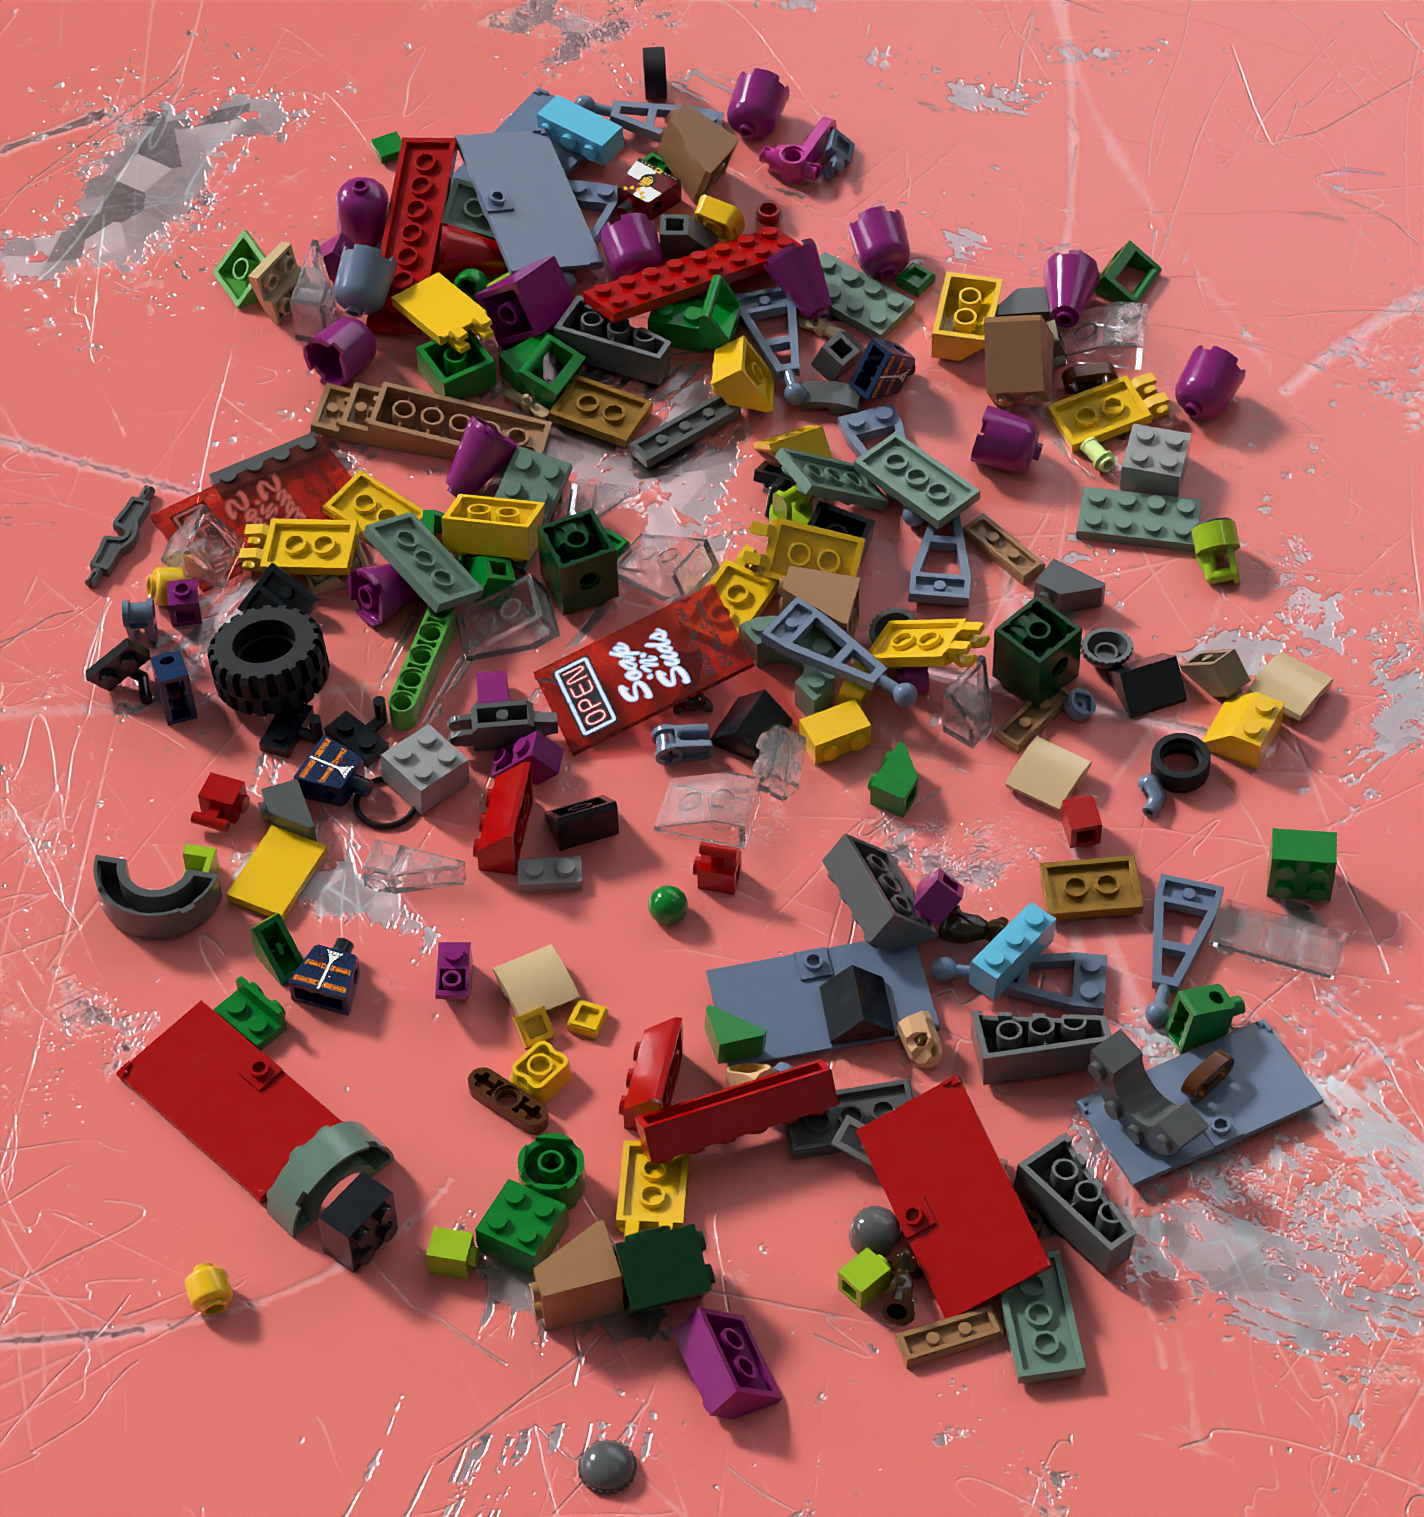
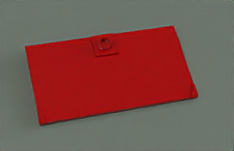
M202 1000L135 1058L125 1063L116 1073L122 1081L130 1086L260 1203L268 1200L266 1196L268 1190L273 1186L278 1175L288 1163L290 1153L297 1146H304L315 1137L318 1130L322 1127H331L342 1123L338 1117L285 1073L279 1065L256 1048Z
M959 1074L947 1078L941 1084L856 1130L945 1319L969 1312L1053 1267L965 1090Z

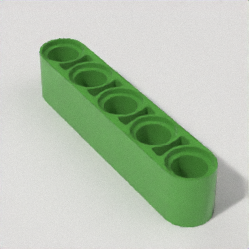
M429 606L426 610L388 700L390 721L397 730H410L418 723L456 633L457 626L454 607L435 613Z

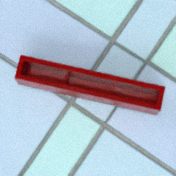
M822 1059L636 1116L635 1121L644 1155L651 1164H665L682 1154H697L704 1151L705 1147L717 1143L729 1144L734 1142L737 1137L746 1134H761L768 1127L778 1124H792L797 1122L800 1117L810 1114H824L830 1108L838 1106L839 1103L832 1070Z

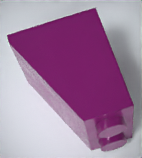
M555 256L534 261L475 295L479 305L487 311V316L492 320L490 328L494 331V336L499 346L542 334L561 319L575 299Z

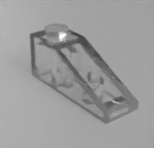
M375 839L362 867L365 887L377 892L384 891L392 894L464 885L467 880L465 861L379 839Z

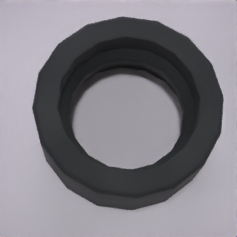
M663 46L643 48L646 100L667 99L665 49Z
M1188 733L1166 735L1156 742L1152 750L1151 774L1159 778L1165 790L1174 793H1188L1197 790L1206 782L1209 776L1210 751L1206 743L1197 736ZM1174 753H1181L1192 756L1198 761L1199 766L1189 772H1176L1163 765L1162 759Z

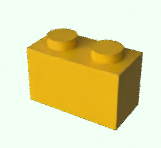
M853 699L800 719L799 739L814 764L817 765L825 761H832L848 752L861 750L871 744V724L857 701Z

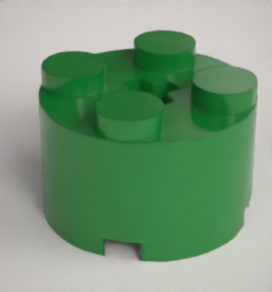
M558 1133L539 1135L528 1146L526 1143L518 1155L519 1183L566 1204L567 1210H571L577 1205L586 1187L584 1154L581 1148L579 1149L573 1143V1140L566 1135Z

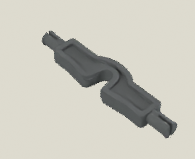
M145 485L138 497H130L123 510L113 521L114 531L123 536L103 537L96 554L90 562L91 573L85 581L89 588L96 589L103 576L110 577L122 556L131 552L137 545L140 538L139 529L151 511L149 501L153 494H155V489L152 486L148 488V485Z

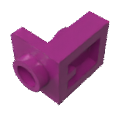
M193 578L168 581V607L172 627L203 624L197 580Z

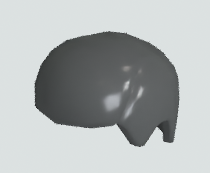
M881 1206L864 1207L854 1216L850 1226L849 1240L851 1247L858 1254L868 1247L875 1255L880 1254L885 1258L890 1255L893 1247L899 1243L901 1226L896 1215L891 1210Z

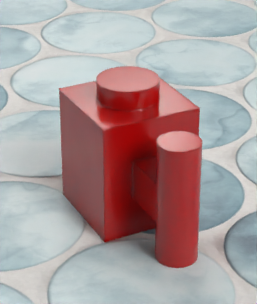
M210 772L198 794L201 812L194 811L192 813L191 823L228 832L230 823L236 824L241 813H245L248 809L250 797L247 795L245 782Z
M701 842L699 847L701 857L696 856L693 865V875H697L698 889L735 895L742 871L741 851L735 847Z

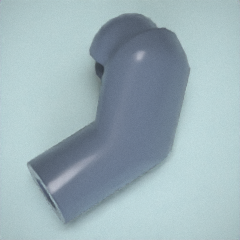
M1147 774L1146 776H1141L1138 780V788H1141L1140 791L1148 794V799L1142 812L1149 818H1156L1165 801L1166 793L1159 778L1153 774Z

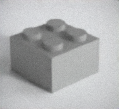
M1133 423L1121 468L1120 490L1179 497L1189 459L1191 434Z
M430 724L381 754L383 780L411 806H414L421 815L469 784V759Z

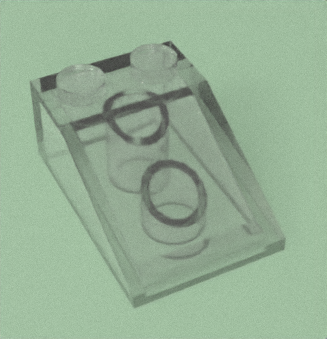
M312 240L290 300L295 339L297 341L308 342L311 337L339 320L338 317H335L336 297H332L331 283L318 240Z
M1119 301L1086 309L1076 325L1069 328L1059 327L1064 339L1067 354L1066 362L1079 364L1109 362L1114 367L1141 370L1149 304Z
M640 534L617 559L619 580L663 602L688 604L720 568L708 539Z
M532 573L455 614L464 657L467 661L533 650L560 636L549 591Z
M722 772L670 778L654 825V831L745 849L761 801L760 777L735 772Z

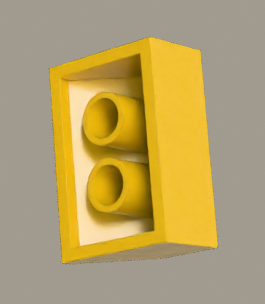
M946 271L932 331L931 357L961 361L985 347L984 317L996 316L1003 279Z
M459 494L442 517V544L449 552H453L456 555L477 554L491 558L505 557L517 562L530 560L538 548L537 527L542 525L545 503Z

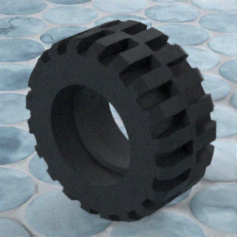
M266 605L262 609H248L243 615L237 614L233 616L230 620L231 622H225L219 628L218 633H215L208 648V659L218 696L227 706L236 711L240 710L243 714L251 716L254 713L258 717H267V714L277 716L290 709L291 711L299 709L300 704L304 702L306 704L313 700L315 693L319 694L328 679L330 664L322 630L316 624V620L299 609L294 608L290 610L288 606L279 605L278 608ZM278 658V659L273 660V661H270V662L260 663V662L265 661V660Z

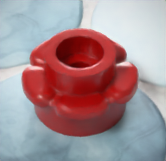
M774 201L760 203L755 212V219L760 221L761 225L767 227L778 224L782 220L780 206Z

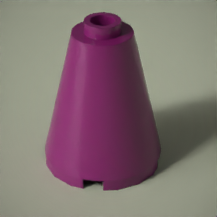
M812 238L801 240L803 246L795 247L794 244H791L779 250L767 259L769 264H763V267L807 320L814 319L817 322L819 318L824 319L830 314L828 310L832 308V303L817 245Z
M1069 250V254L1060 255V252L1053 254L1046 261L1043 270L1051 320L1055 319L1057 325L1063 328L1073 327L1078 323L1100 282V272L1095 259L1086 253Z
M472 415L467 423L445 481L449 485L447 491L455 497L459 494L474 495L512 459L516 447L519 445L507 435L501 434L491 424Z
M391 564L360 567L351 572L348 577L351 601L356 599L360 607L356 609V612L365 623L371 626L384 623L419 596Z

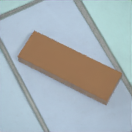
M984 513L962 528L963 536L1020 584L1025 585L1045 570V563Z
M1065 686L1061 687L1056 695L1049 700H1045L1039 705L1038 709H1035L1030 701L1025 703L994 732L993 738L1018 754L1065 710L1064 699L1071 690Z
M991 1305L895 1334V1342L906 1369L1003 1339L1002 1329Z

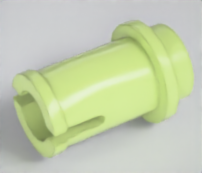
M1090 437L1082 443L1081 451L1089 457L1097 471L1105 473L1114 467V454L1111 451H1106L1098 443L1097 439Z

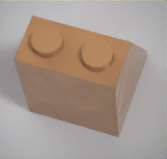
M684 102L678 110L672 109L666 117L665 123L667 125L658 137L661 143L657 152L674 177L681 180V187L691 201L698 205L700 197L707 195L727 171L739 138Z
M1042 315L984 317L987 394L993 403L1008 407L1012 406L1013 403L1040 405L1042 402H1051L1054 335Z
M789 565L786 577H781L779 581L778 595L782 596L779 601L778 614L798 597L824 613L854 639L860 619L861 578ZM825 634L832 643L837 655L842 647Z
M604 1220L595 1222L533 1268L535 1282L529 1283L533 1298L531 1304L535 1319H542L545 1331L624 1311L622 1275Z

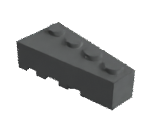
M580 295L576 296L554 327V337L585 356V364L656 385L662 383L671 369V341L643 327L636 329L630 326L628 319L614 324L586 304Z
M971 1010V1039L983 1085L1088 1070L1091 1050L1111 1036L1106 1016L1063 1014L1061 1018H1050L1045 1016V1013H1032V1017H1014L1012 1012H999L998 1016L983 1015V1011Z
M1065 1132L1018 1164L1013 1187L1024 1200L1106 1275L1130 1258L1135 1233L1115 1203L1108 1200L1103 1192V1185L1098 1178H1093L1086 1167V1160L1081 1153H1076L1071 1145V1138Z

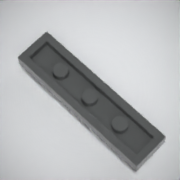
M714 395L629 443L630 452L646 468H649L741 416V407L728 405L721 396Z
M314 431L209 474V480L223 501L237 495L239 491L245 492L257 487L261 481L266 483L271 481L268 476L276 474L279 478L295 471V465L297 469L298 467L301 469L306 467L307 463L308 465L310 464V459H315L313 463L328 457V452Z

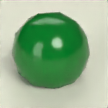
M467 268L456 276L454 285L478 303L475 295L486 289L489 281L481 270Z
M671 885L660 886L652 892L648 901V909L651 916L658 923L665 925L676 924L684 918L688 909V900L685 893L678 887Z

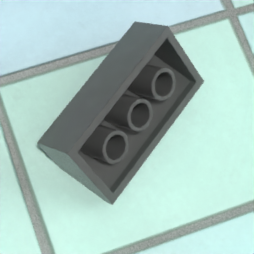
M845 833L822 860L829 872L827 874L829 879L838 887L840 898L849 906L852 911L851 917L860 925L864 932V939L872 947H882L893 952L932 939L938 934L931 921L926 922L916 913L913 907L915 894L889 851Z

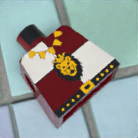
M639 158L618 184L619 206L616 208L617 215L621 218L620 216L623 214L643 213L647 215L648 220H654L682 201L681 180Z

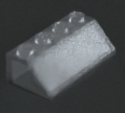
M1227 899L1217 908L1208 944L1216 946L1215 951L1222 954L1234 955V952L1247 955L1246 959L1248 961L1258 964H1265L1266 961L1278 964L1277 968L1282 971L1296 973L1298 969L1308 972V977L1311 979L1327 982L1328 978L1334 979L1337 976L1351 934Z

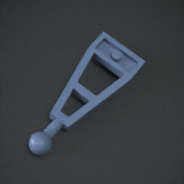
M580 95L574 101L575 104L595 114L610 117V121L622 126L625 130L660 143L661 140L658 137L663 129L654 126L655 118H666L672 109L678 110L681 106L614 100L613 106L595 103L594 99L589 95ZM691 106L719 126H722L724 112ZM626 115L647 116L646 123Z
M568 179L581 209L603 211L593 229H589L597 245L602 228L607 222L611 223L616 215V208L619 206L618 185ZM563 270L562 273L570 290L573 291L576 286V278L573 275L575 270Z
M780 287L736 294L741 301V325L776 379L785 380L787 387L784 390V398L786 402L793 406L800 405L807 397V391L796 379V376H800L796 306ZM788 314V336L765 340L753 321ZM790 350L791 363L781 365L774 352Z
M893 403L838 417V427L846 444L857 458L868 451L862 444V441L893 434L895 431L905 438L903 423ZM888 494L893 501H896L894 497ZM903 505L902 516L906 524L916 527L925 521V519Z
M960 514L949 521L953 537L936 535L937 528L928 523L911 569L908 602L969 606L971 573ZM929 551H955L960 575L922 572Z
M798 597L762 632L761 641L781 654L871 691L878 685L893 694L894 701L901 707L912 706L918 698V692L914 685L910 683L898 684L887 677V667L828 616ZM816 625L841 646L842 649L831 659L797 644ZM854 657L871 674L850 667L846 663Z
M1161 874L1154 899L1152 988L1157 989L1155 1002L1150 1003L1145 1010V1018L1150 1025L1162 1027L1167 1024L1171 1012L1167 1005L1170 992L1177 994L1208 937L1218 916L1224 887ZM1164 909L1204 917L1190 945L1163 939ZM1162 955L1182 959L1174 977L1162 975Z
M1078 952L1040 954L1018 976V983L1012 982L1001 994L1071 1013L1103 1016L1107 955ZM939 957L933 962L931 971L936 980L949 982L954 977L969 978L970 965L956 964L949 957ZM1074 967L1072 997L1028 986L1029 970Z

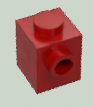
M1093 795L1075 796L1062 800L1061 821L1069 847L1076 848L1100 844L1102 822Z

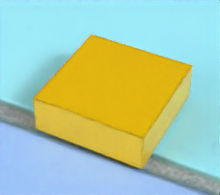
M578 999L568 1020L567 1031L598 1039L609 1015L608 1007Z
M544 1006L513 1017L524 1048L556 1036Z

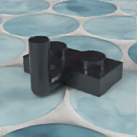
M765 460L755 469L753 481L760 482L764 487L769 488L764 514L765 517L769 518L773 494L778 490L787 491L797 483L782 471V465Z
M128 638L124 639L85 671L87 681L107 691H111L124 679L130 677L138 683L140 702L142 704H150L153 701L149 675L139 669L151 659L150 651Z
M376 696L373 699L375 717L366 725L346 710L324 728L325 736L359 755L367 769L381 758V754L390 749L389 743L375 733L388 721L385 698L382 696Z
M304 703L300 704L299 709L294 711L290 709L284 711L282 715L274 716L259 742L260 750L288 759L299 739L317 744L323 736L321 717L314 714L313 706Z

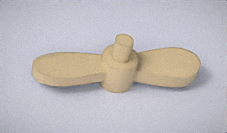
M797 317V326L813 330L819 337L827 336L831 339L839 331H844L841 328L827 326L822 318L815 322L811 319L807 320L805 317Z
M513 389L505 390V397L521 405L522 411L531 412L538 419H548L549 410L542 405L534 403L529 394L522 395Z

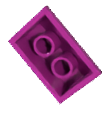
M697 1307L672 1331L678 1344V1351L688 1366L690 1377L696 1384L703 1399V1406L710 1416L735 1419L779 1403L783 1399L744 1315Z

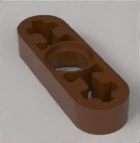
M477 1068L469 1074L468 1088L470 1095L474 1099L528 1134H539L546 1130L549 1124L548 1109L542 1102L489 1068ZM486 1081L489 1082V1087H487L486 1085H481L480 1087H477L478 1082L484 1084ZM506 1095H512L517 1098V1102L512 1106H503L499 1103L500 1099ZM538 1114L540 1117L539 1120L536 1118L528 1120V1115L535 1117Z

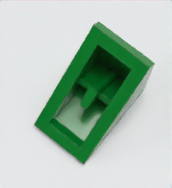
M276 913L250 928L255 956L275 980L282 985L290 980L304 959L280 914Z
M712 1005L707 1006L704 1029L718 1064L763 1054L767 1030Z

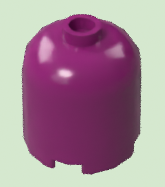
M754 68L752 73H745V71L740 73L727 109V120L735 132L750 139H762L772 134L790 96L789 87H784L779 82L780 76L760 68Z
M355 177L346 181L336 194L337 230L339 233L343 232L355 244L368 245L377 243V246L382 244L389 209V197L383 184L373 178Z
M885 206L872 207L858 214L859 219L849 224V235L860 268L868 276L880 279L891 278L901 273L910 261V245L902 213L898 209H895V212L886 211Z
M623 214L620 216V221L612 225L610 222H607L600 233L601 243L610 269L617 280L621 276L633 275L645 268L663 264V255L655 223L648 220L646 214Z
M343 317L311 337L308 344L303 347V355L309 370L315 369L322 377L319 380L322 384L330 383L343 386L373 361L377 350L376 340L371 330L362 321L356 318Z
M1202 345L1194 349L1175 387L1176 400L1186 414L1194 418L1213 419L1223 413L1245 379L1246 371L1245 369L1241 370L1237 366L1238 358L1214 345L1211 350L1203 349Z
M987 405L982 418L983 425L980 432L984 434L977 433L970 461L1014 473L1025 471L1030 466L1032 460H1039L1043 444L1038 443V427L1028 419Z

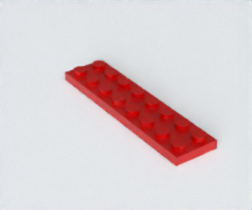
M402 137L380 249L382 250V257L388 260L394 257L398 265L383 308L377 313L367 316L366 326H368L373 334L423 335L424 331L393 307L391 297L435 273L439 240L442 235L441 223L443 222L445 207L450 194L458 152L457 138Z
M774 226L764 227L761 231L749 235H741L735 240L717 243L712 248L694 251L688 256L668 260L665 264L645 268L636 274L621 276L618 280L606 284H598L592 289L583 291V300L615 324L707 292L714 275H721L727 284L762 273L765 271L763 264H769L767 259L791 244H794L795 247L803 245Z

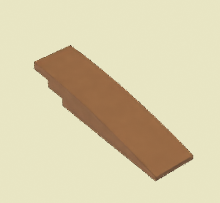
M383 381L381 388L355 382L352 389L326 383L311 423L310 433L315 431L319 435L359 444L454 460L467 423L472 415L491 424L501 434L507 435L514 440L520 447L541 454L544 452L553 422Z

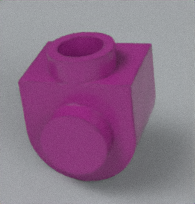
M903 667V669H897L898 684L910 683L915 686L917 692H929L928 667Z

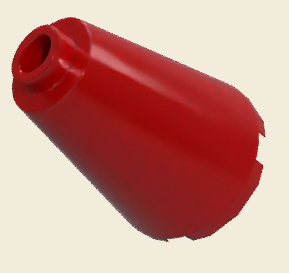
M441 223L442 235L439 240V252L434 274L439 272L446 279L456 278L462 270L467 268L481 270L485 275L504 274L507 266L496 241L449 223Z

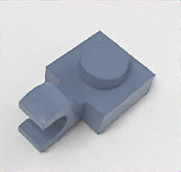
M836 128L828 132L824 153L829 159L822 168V174L830 180L833 178L835 170L842 173L844 167L851 164L855 143Z

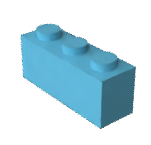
M556 95L537 113L538 128H545L550 140L602 166H605L624 148L622 126L559 95Z
M1030 902L971 961L968 984L994 1001L1053 942L1056 918Z

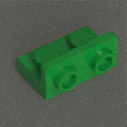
M240 976L236 979L237 990L214 1008V1011L256 1048L262 1051L287 1030L286 1012L278 1001L268 999L255 982L249 983Z

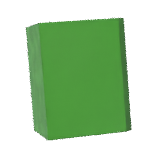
M247 230L241 232L212 272L236 307L240 309L259 302L248 275L266 258L264 252Z

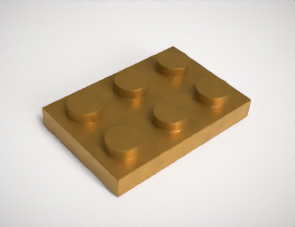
M575 374L549 411V421L628 448L629 443L632 442L653 411V401Z
M1134 855L1040 863L1039 871L1046 912L1055 917L1056 921L1143 914L1144 905Z

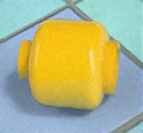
M157 567L147 577V596L152 598L158 606H168L167 582L191 579V577H186L185 571L181 567Z
M209 1262L201 1263L193 1268V1272L185 1280V1287L192 1309L201 1312L204 1316H212L225 1311L228 1307L227 1304L233 1298L227 1271L220 1266H213Z

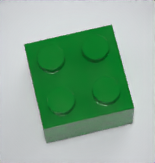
M471 330L467 331L468 338L464 339V341L470 344L471 349L463 353H459L448 342L439 345L434 340L416 347L418 371L435 394L464 400L497 385L495 361Z
M1273 828L1267 865V897L1331 901L1337 864V832Z
M508 1179L475 1228L477 1247L480 1248V1252L534 1277L533 1268L551 1255L569 1227L567 1205Z

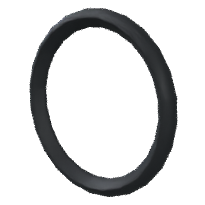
M382 776L370 779L374 781V784L385 782ZM355 794L353 800L354 812L364 824L378 829L399 827L408 822L417 811L414 806H411L410 811L401 819L390 823H379L368 819L362 813L359 805L360 795Z

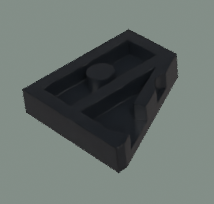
M272 562L237 609L246 612V610L255 608V610L262 609L266 605H271L273 608L284 605L288 606L290 610L296 608L310 615L321 599Z

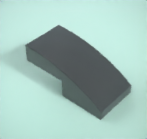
M836 381L802 382V385L806 388L807 397L799 405L801 410L829 408L832 415L850 414L860 411L863 396L848 383Z

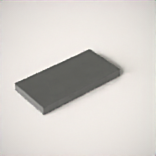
M909 1079L836 1090L838 1106L830 1108L824 1114H810L800 1117L795 1123L785 1125L792 1160L842 1152L830 1144L846 1115L866 1125L910 1101L914 1097Z

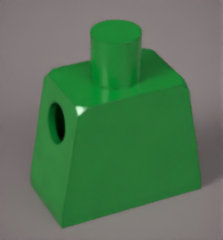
M1220 984L1178 991L1165 1027V1032L1180 1054L1186 1053L1225 1036L1228 1033L1233 1017L1245 1012L1244 1000L1240 995L1229 997Z

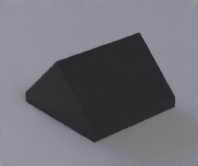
M1160 653L1106 670L1105 674L1130 719L1187 700L1175 655Z
M764 689L738 697L709 740L712 741L713 746L764 766L792 725L793 719Z
M605 795L544 812L559 851L619 834L617 803Z
M851 965L820 986L819 990L830 1044L895 1036L883 977Z

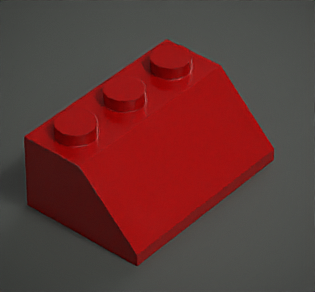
M523 762L495 778L493 789L487 790L485 805L488 809L486 814H481L479 831L482 832L480 839L475 838L473 845V857H477L478 869L481 871L516 875L518 859L521 856L534 803L531 762Z
M674 1017L645 1029L642 1042H636L633 1053V1061H636L635 1068H629L626 1079V1088H629L627 1096L622 1095L619 1104V1115L624 1117V1129L638 1131L635 1121L636 1116L671 1106L684 1056L681 1017Z

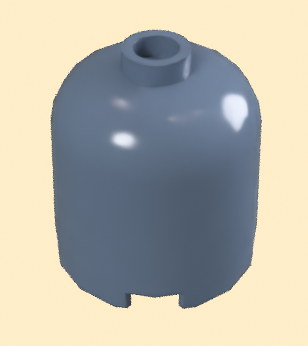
M355 244L354 249L344 246L333 287V296L335 301L345 309L348 315L359 318L362 315L377 313L383 308L398 265L394 257L388 260L381 256L382 250L367 245Z

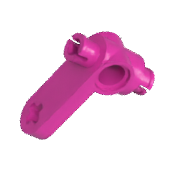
M822 117L802 146L789 144L786 146L778 145L776 148L765 145L761 150L759 161L769 164L770 171L778 173L780 178L786 183H800L805 178L817 181L822 171V165L817 163V161L824 153L828 132L836 128V120Z

